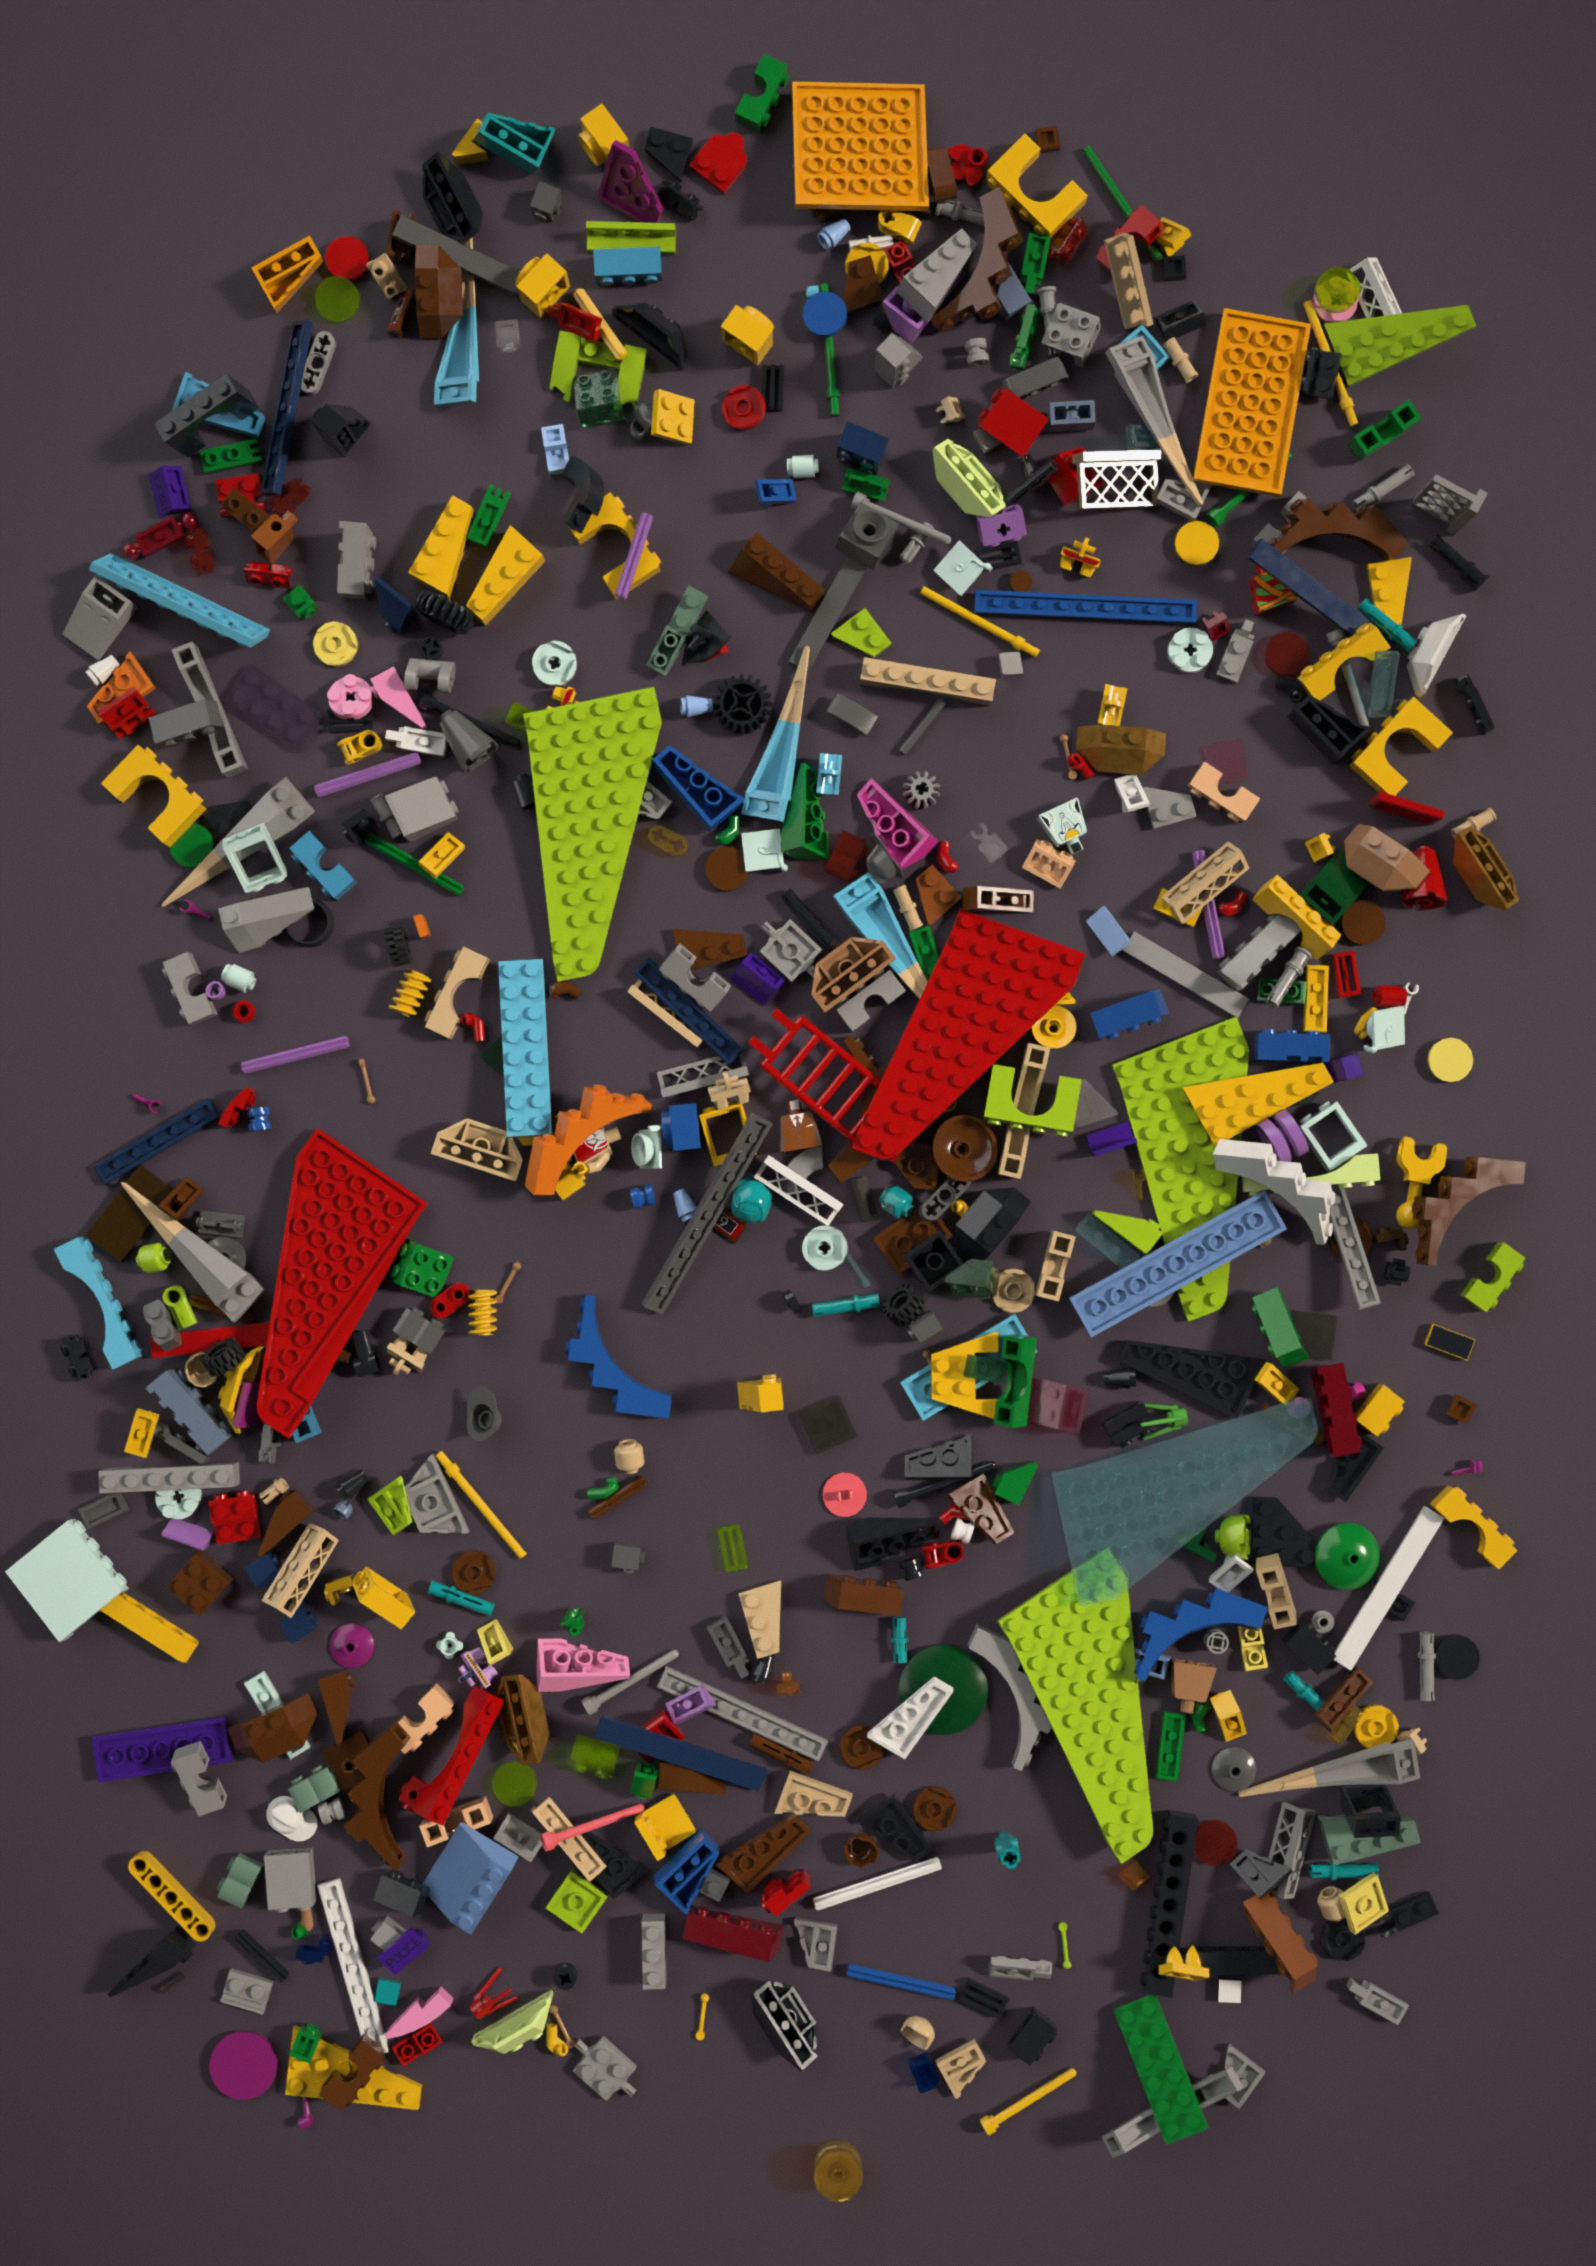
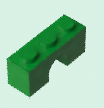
M763 54L754 73V82L761 85L765 92L759 97H752L744 93L735 112V122L757 133H760L762 126H767L771 116L769 112L779 102L781 87H786L790 78L787 64Z
M1408 400L1391 411L1388 416L1376 425H1370L1355 435L1348 445L1358 460L1362 462L1413 428L1420 421L1421 416L1411 401Z

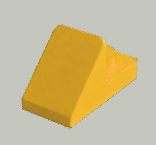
M478 118L451 154L454 163L457 165L488 160L486 151L478 146L480 144L473 141L481 122Z
M1163 217L1160 221L1164 230L1154 242L1167 256H1172L1192 235L1188 228Z

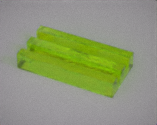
M740 1523L719 1527L718 1534L726 1573L748 1568ZM733 1529H736L742 1564H738L732 1534ZM723 1531L728 1533L734 1563L732 1566L729 1563Z

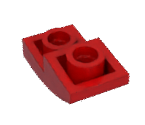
M904 240L883 249L899 285L903 277L916 267Z
M247 1087L241 1091L225 1109L218 1124L231 1128L232 1124L235 1125L240 1116L238 1109L247 1110L254 1105L256 1100L254 1093L256 1090Z
M430 2022L391 2047L404 2067L420 2055L427 2054L443 2041Z

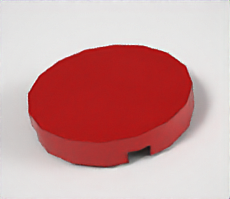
M343 236L330 243L326 250L325 261L328 270L334 278L342 282H353L358 278H362L368 271L366 264L370 261V256L362 241L355 237Z
M739 385L729 390L722 403V415L725 421L734 429L741 431L751 430L758 426L766 412V402L762 394L749 385Z

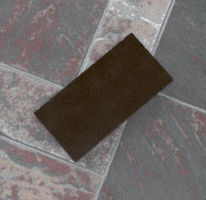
M139 1165L126 1182L157 1207L174 1190L143 1165ZM122 1187L87 1232L86 1236L119 1262H123L152 1223Z

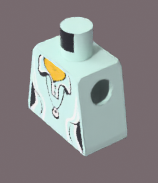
M1078 798L1057 806L1037 817L1038 822L1056 847L1067 844L1071 855L1083 850L1079 837L1085 835L1087 829Z

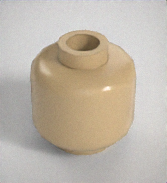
M634 1439L620 1441L619 1445L614 1449L616 1467L621 1471H625L626 1474H634L644 1465L643 1447Z
M1334 1886L1326 1887L1317 1898L1320 1911L1326 1920L1339 1922L1345 1918V1913L1339 1899V1895L1344 1891Z

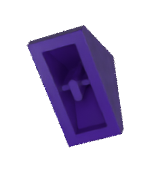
M1358 1053L1324 1063L1334 1081L1333 1083L1364 1074Z

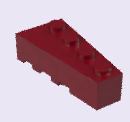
M1344 1362L1310 1370L1330 1458L1361 1452L1362 1440L1356 1430L1357 1419L1352 1409V1398L1348 1388Z
M696 1906L688 1912L683 1939L769 1962L780 1950L784 1925L731 1915L726 1912L711 1911L707 1907Z

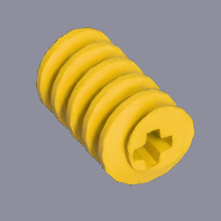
M410 968L408 969L411 973H403L407 981L399 982L404 989H396L400 997L392 998L397 1005H389L388 1007L408 1017L409 1015L417 1014L412 1007H420L421 1005L416 1000V998H424L420 990H428L423 983L432 981L429 977Z
M488 1289L472 1290L475 1291V1294L469 1295L468 1298L475 1300V1302L469 1304L468 1307L475 1309V1311L469 1313L468 1316L475 1318V1320L469 1322L468 1325L475 1327V1329L469 1331L468 1334L494 1335L491 1332L497 1330V1326L491 1325V1323L497 1321V1318L491 1316V1314L497 1312V1309L491 1307V1305L497 1303V1300L491 1298V1296L497 1294V1291Z

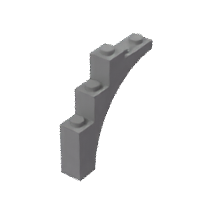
M976 1624L967 1644L969 1649L986 1658L999 1670L1008 1682L1015 1697L1019 1714V1736L1012 1765L1013 1768L1022 1771L1023 1767H1027L1031 1761L1032 1754L1030 1752L1033 1745L1037 1746L1040 1741L1041 1733L1039 1732L1043 1731L1049 1734L1052 1727L1040 1702L1035 1700L1037 1696L1024 1670L1019 1668L1021 1663L1009 1640Z
M1232 2066L1192 2084L1201 2109L1244 2088ZM1150 2108L1103 2135L1102 2139L1112 2158H1115L1161 2131L1153 2110Z

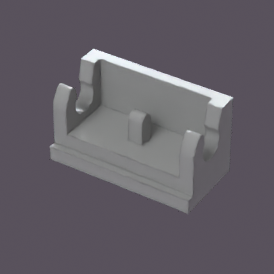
M510 1812L493 1838L529 1862H532L542 1846L540 1838L542 1833Z

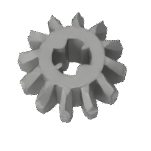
M917 771L915 772L916 780L909 775L907 779L911 784L904 783L903 788L908 789V791H905L903 796H911L907 801L909 805L916 801L915 809L919 808L920 803H923L924 809H927V801L934 805L936 801L933 797L940 796V793L935 791L940 788V784H932L936 777L932 776L930 779H927V771L924 772L923 777ZM921 785L925 786L924 790L928 791L924 792L923 795L918 794L919 790L916 791V788H920Z

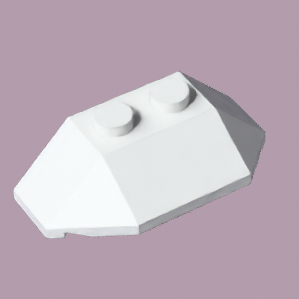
M1460 614L1436 621L1427 628L1423 627L1417 638L1420 640L1418 646H1413L1407 656L1410 659L1407 669L1417 697L1420 698L1426 693L1467 615Z

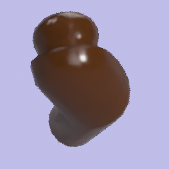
M565 980L551 984L548 995L553 999H557L561 994L567 993L577 1000L583 991Z

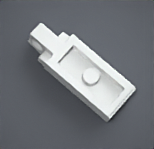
M406 726L404 728L399 727L398 732L386 731L385 739L396 742L397 748L440 757L446 756L448 741L444 733Z

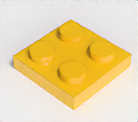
M661 389L655 390L653 395L651 435L684 445L692 444L695 400Z

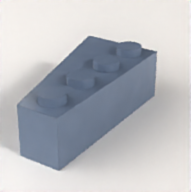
M173 1368L165 1371L145 1388L150 1394L155 1392L159 1396L160 1400L158 1403L164 1409L167 1408L174 1412V1420L184 1428L187 1426L190 1429L187 1431L188 1435L207 1455L212 1454L233 1437L230 1433L232 1431L230 1426L224 1420L221 1422L216 1416V1409L202 1399V1392L188 1382L186 1374L182 1369Z

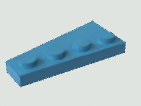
M185 372L172 411L209 386V384L202 380L199 381L193 378L191 374ZM255 411L241 421L229 412H222L206 418L201 423L259 439L265 417L262 413Z

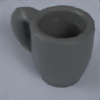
M645 400L639 402L633 410L635 418L630 425V435L635 440L643 439L647 433L651 434L653 404ZM637 422L644 429L642 433L636 428Z

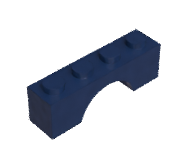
M270 1551L244 1569L255 1587H270L282 1568L283 1563L277 1554H273ZM292 1598L288 1599L286 1603V1610H288L289 1606L291 1605ZM305 1598L292 1619L285 1615L279 1625L291 1644L318 1627L316 1624L318 1622L317 1617L312 1611H308L305 1606Z

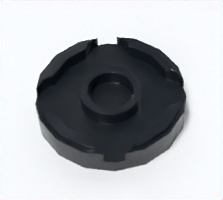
M1453 1634L1441 1639L1434 1651L1436 1653L1434 1660L1438 1670L1446 1677L1454 1680H1461L1471 1676L1477 1670L1480 1662L1479 1650L1476 1644L1468 1637L1459 1634Z
M1346 1917L1339 1922L1327 1920L1320 1934L1321 1945L1326 1953L1339 1961H1350L1358 1957L1364 1950L1366 1943L1364 1929L1354 1935L1349 1930Z

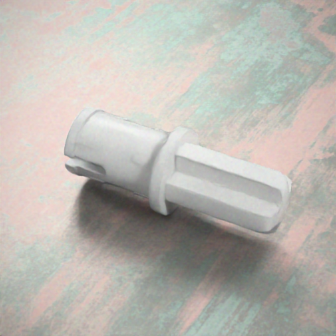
M890 234L876 237L868 235V238L850 240L849 250L860 243L871 242L878 245L881 249H885L893 245V238Z

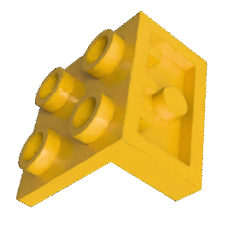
M674 1793L636 1815L634 1821L657 1861L665 1857L668 1849L696 1833V1828Z

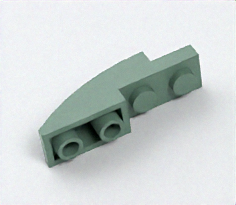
M688 585L669 624L666 625L646 664L647 666L665 676L668 674L692 633L690 631L691 625L696 624L699 620V615L709 598L708 595Z

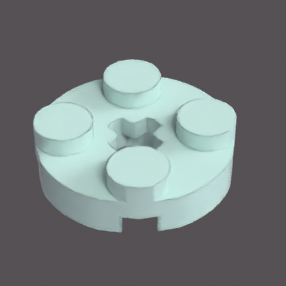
M1184 628L1175 633L1169 642L1167 654L1171 664L1178 668L1179 671L1183 673H1196L1209 663L1213 654V646L1205 631L1197 628ZM1188 645H1192L1196 649L1192 656H1189L1188 652L1184 651Z
M550 641L549 643L542 644L536 649L532 658L534 673L542 683L548 686L566 685L574 677L577 670L575 654L567 644L560 641ZM555 658H558L560 667L551 669L549 661H554Z
M832 1226L815 1227L803 1240V1256L810 1265L818 1270L836 1268L843 1263L847 1255L848 1246L843 1233ZM824 1241L831 1247L827 1254L819 1250V1246H822Z
M201 1489L156 1491L155 1494L158 1509L162 1512L163 1516L172 1519L189 1517L196 1511L202 1499ZM175 1491H178L179 1494H184L181 1503L173 1499Z

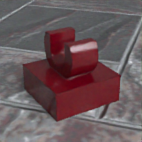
M1215 611L1212 612L1213 618L1207 620L1205 617L1202 618L1205 631L1211 642L1230 632L1228 617L1223 612L1220 614Z

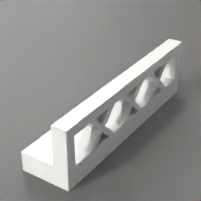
M1366 258L1345 272L1359 296L1358 301L1366 318L1374 317L1376 309L1382 310L1384 316L1402 314L1377 258ZM1361 268L1365 272L1363 283L1357 282L1354 273ZM1367 288L1373 290L1375 294L1373 303H1368L1365 300L1364 296Z
M769 1155L754 1176L755 1179L827 1226H829L843 1206L841 1202ZM768 1165L775 1170L777 1179L767 1181L760 1175ZM778 1172L785 1176V1178L779 1179ZM789 1179L794 1182L795 1192L785 1193L782 1191L780 1181ZM773 1182H778V1187H779V1188H777L776 1186H774V1185L771 1184V1183H773ZM797 1185L802 1187L804 1190L798 1191ZM799 1193H811L814 1204L803 1205L800 1203ZM796 1194L797 1200L790 1195ZM815 1197H817L823 1202L816 1203ZM827 1204L834 1208L827 1220L819 1215L818 1205ZM813 1206H815L816 1212H814L813 1210L809 1209L808 1207H813Z

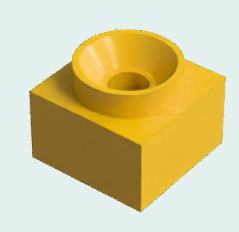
M602 103L580 119L583 131L577 135L578 140L588 157L597 167L601 164L606 166L611 145L615 140L629 147L628 138Z
M547 253L542 259L535 257L530 260L520 271L515 281L521 302L540 319L547 313L548 305H554L570 287L567 271Z
M735 305L721 325L722 341L758 366L773 346L774 325L757 309L751 306H746L742 309Z

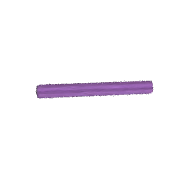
M417 752L317 784L314 786V790L318 797H322L421 764V758Z
M1204 850L1192 853L1195 868L1206 860ZM1206 890L1200 892L1201 898L1204 897ZM1213 898L1203 907L1212 957L1213 959H1220L1225 957V951Z
M342 1036L241 1062V1069L243 1073L247 1074L349 1048V1039L347 1036Z

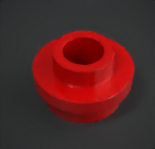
M239 1001L233 1007V1016L241 1023L250 1022L255 1016V1007L248 1001ZM243 1008L248 1009V1014L246 1016H243L241 1014V1010Z

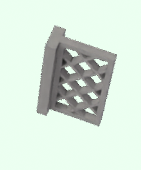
M1435 475L1417 494L1411 504L1449 524L1450 526L1446 532L1455 535L1478 513L1488 493L1479 489L1475 494H1472L1450 481Z

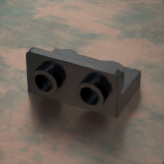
M1312 347L1311 353H1308L1306 357L1307 373L1301 380V389H1303L1306 397L1333 400L1342 358L1341 353L1319 351L1317 348Z
M362 809L341 823L345 828L342 832L349 842L351 841L352 844L356 843L361 846L364 843L357 832L360 831L362 833L372 827L371 822L375 819L370 812Z

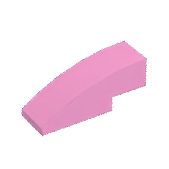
M440 1987L426 2002L419 1996L388 2028L385 2037L389 2039L402 2036L429 2024L451 2006L454 1998L443 1987Z

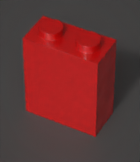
M1002 387L1001 390L997 389L990 399L992 403L989 408H984L977 419L979 420L977 426L1018 455L1024 457L1049 418L1008 389Z

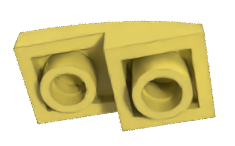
M1237 1626L1245 1672L1267 1669L1268 1664L1264 1650L1262 1630L1256 1631Z

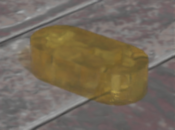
M659 825L649 830L648 838L654 846L677 857L683 856L688 851V842L683 836ZM659 830L662 831V836L667 838V841L665 842L661 839L657 842L654 841L653 833H658ZM670 840L678 843L679 840L682 841L684 849H679L677 852L674 851L675 847L669 844Z
M1354 1705L1333 1731L1330 1732L1329 1739L1337 1745H1341L1360 1720L1363 1710Z

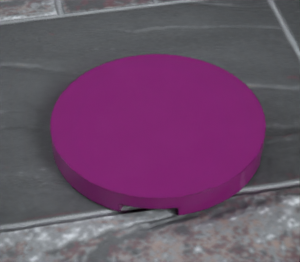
M238 2030L226 2035L214 2048L209 2064L210 2075L215 2086L226 2096L237 2100L252 2099L263 2094L272 2084L277 2072L278 2057L272 2043L260 2033Z

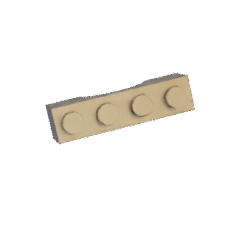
M464 946L462 950L456 952L453 959L455 965L452 971H447L443 980L446 984L443 990H439L434 998L436 1005L433 1011H428L424 1019L426 1028L449 1039L453 1038L461 1022L453 1006L455 991L462 983L468 980H481L490 961L489 958Z

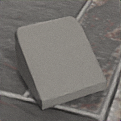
M981 428L973 432V437L984 454L1002 444Z
M1020 652L998 654L1001 678L1024 674Z

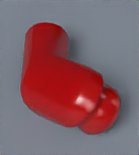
M940 841L936 861L943 871L954 873L958 869V863L953 861L948 855L950 843Z

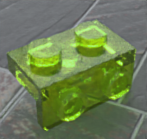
M577 1734L569 1767H572L574 1771L579 1773L588 1771L595 1773L594 1775L599 1778H612L620 1746Z

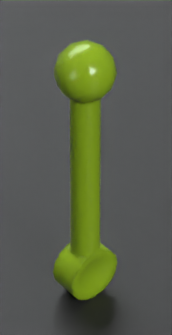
M1060 1922L1058 1927L1062 1935L1063 1968L1070 1969L1071 1962L1068 1958L1066 1940L1067 1924Z

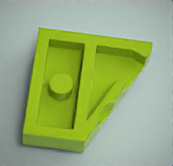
M866 608L831 633L834 639H839L849 644L850 647L863 651L864 654L875 658L892 644Z
M401 1476L368 1498V1501L392 1535H395L412 1523L405 1486Z

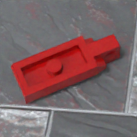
M568 303L548 305L547 314L558 319L559 327L591 341L599 339L602 318Z

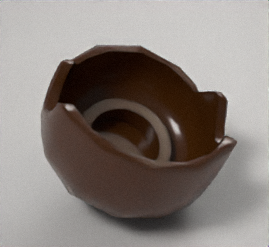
M866 1833L854 1834L844 1843L845 1859L851 1865L864 1868L868 1864L876 1863L879 1851L877 1843L870 1835Z

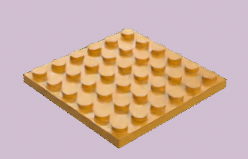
M792 82L795 209L928 211L929 188L925 84Z

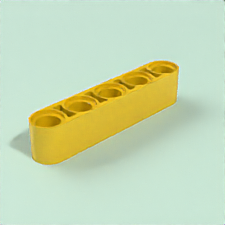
M124 1592L120 1593L100 1610L178 1661L187 1663L199 1644L198 1640Z
M138 1852L129 1862L128 1868L130 1873L193 1939L200 1942L208 1939L216 1926L211 1915L150 1852ZM137 1859L143 1860L146 1867H139ZM152 1876H158L161 1879V1884H156ZM168 1892L175 1893L177 1899L171 1900L168 1897ZM183 1908L190 1909L192 1916L185 1915ZM198 1925H205L208 1932H202Z

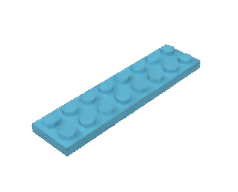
M112 553L91 562L89 570L96 573L97 577L113 581L119 588L129 589L140 598L150 599L161 608L177 612V615L182 618H190L203 628L215 630L219 636L231 638L242 647L251 648L266 639L270 629Z
M543 959L498 961L507 1138L543 1136L544 1134L552 1135Z

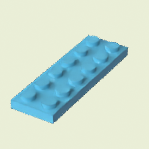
M1015 1314L972 1338L975 1339L992 1332H998V1352L975 1353V1390L1008 1370L1007 1363L1001 1358L1004 1335L1021 1334L1028 1336ZM931 1363L900 1381L923 1421L949 1406V1404L931 1398Z

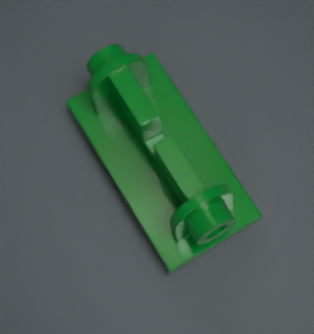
M848 468L842 490L852 493L860 492L867 497L885 501L890 479Z
M574 1608L567 1611L560 1626L566 1624L568 1633L571 1636H579L584 1627L583 1615L586 1610L582 1609L579 1611V1608Z

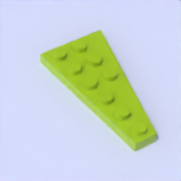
M1468 305L1324 324L1335 352L1342 354L1340 366L1349 387L1477 327Z

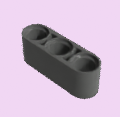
M1055 357L1006 378L1002 381V386L1022 400H1025L1064 383L1069 377L1061 358Z

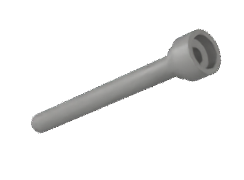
M857 492L851 504V509L856 510L861 502L904 527L944 544L951 542L950 536L869 502L870 499L860 492Z
M1341 629L1326 634L1328 642L1335 646V649L1338 647V643L1346 637L1345 632ZM1347 659L1341 664V668L1359 724L1370 727L1349 660Z
M671 1650L630 1675V1678L620 1681L597 1696L589 1695L581 1700L584 1708L591 1716L598 1711V1708L601 1707L600 1704L676 1659L679 1655L678 1651Z

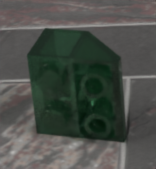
M970 1259L945 1278V1283L950 1290L955 1292V1295L967 1297L969 1293L976 1294L977 1298L989 1299L990 1296H997L1000 1270L993 1261Z

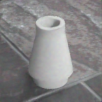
M110 655L88 666V670L85 673L96 686L100 683L103 685L119 666V663Z

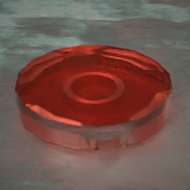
M1288 631L1278 633L1270 639L1265 648L1266 665L1278 676L1284 677L1298 674L1304 669L1309 660L1308 644L1297 633Z
M1218 1819L1207 1820L1197 1827L1194 1845L1196 1855L1209 1865L1229 1862L1235 1855L1238 1847L1234 1830L1226 1822Z

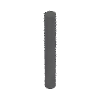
M939 697L900 747L899 751L902 754L906 755L944 707L946 702Z

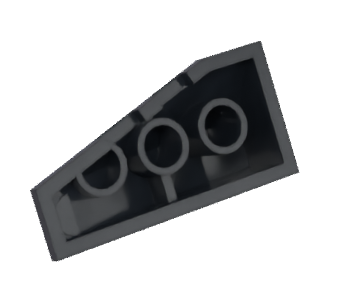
M865 1518L847 1523L846 1539L854 1571L877 1566L882 1563L881 1559L891 1554L894 1557L901 1554L900 1551L908 1546L917 1547L938 1537L940 1529L939 1518Z

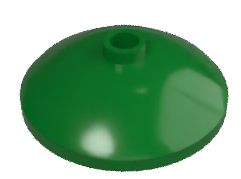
M1339 1523L1330 1527L1319 1538L1315 1548V1565L1319 1575L1326 1583L1341 1590H1352L1365 1585L1374 1576L1379 1565L1380 1553L1376 1539L1370 1531L1355 1523ZM1355 1555V1561L1351 1562V1556Z

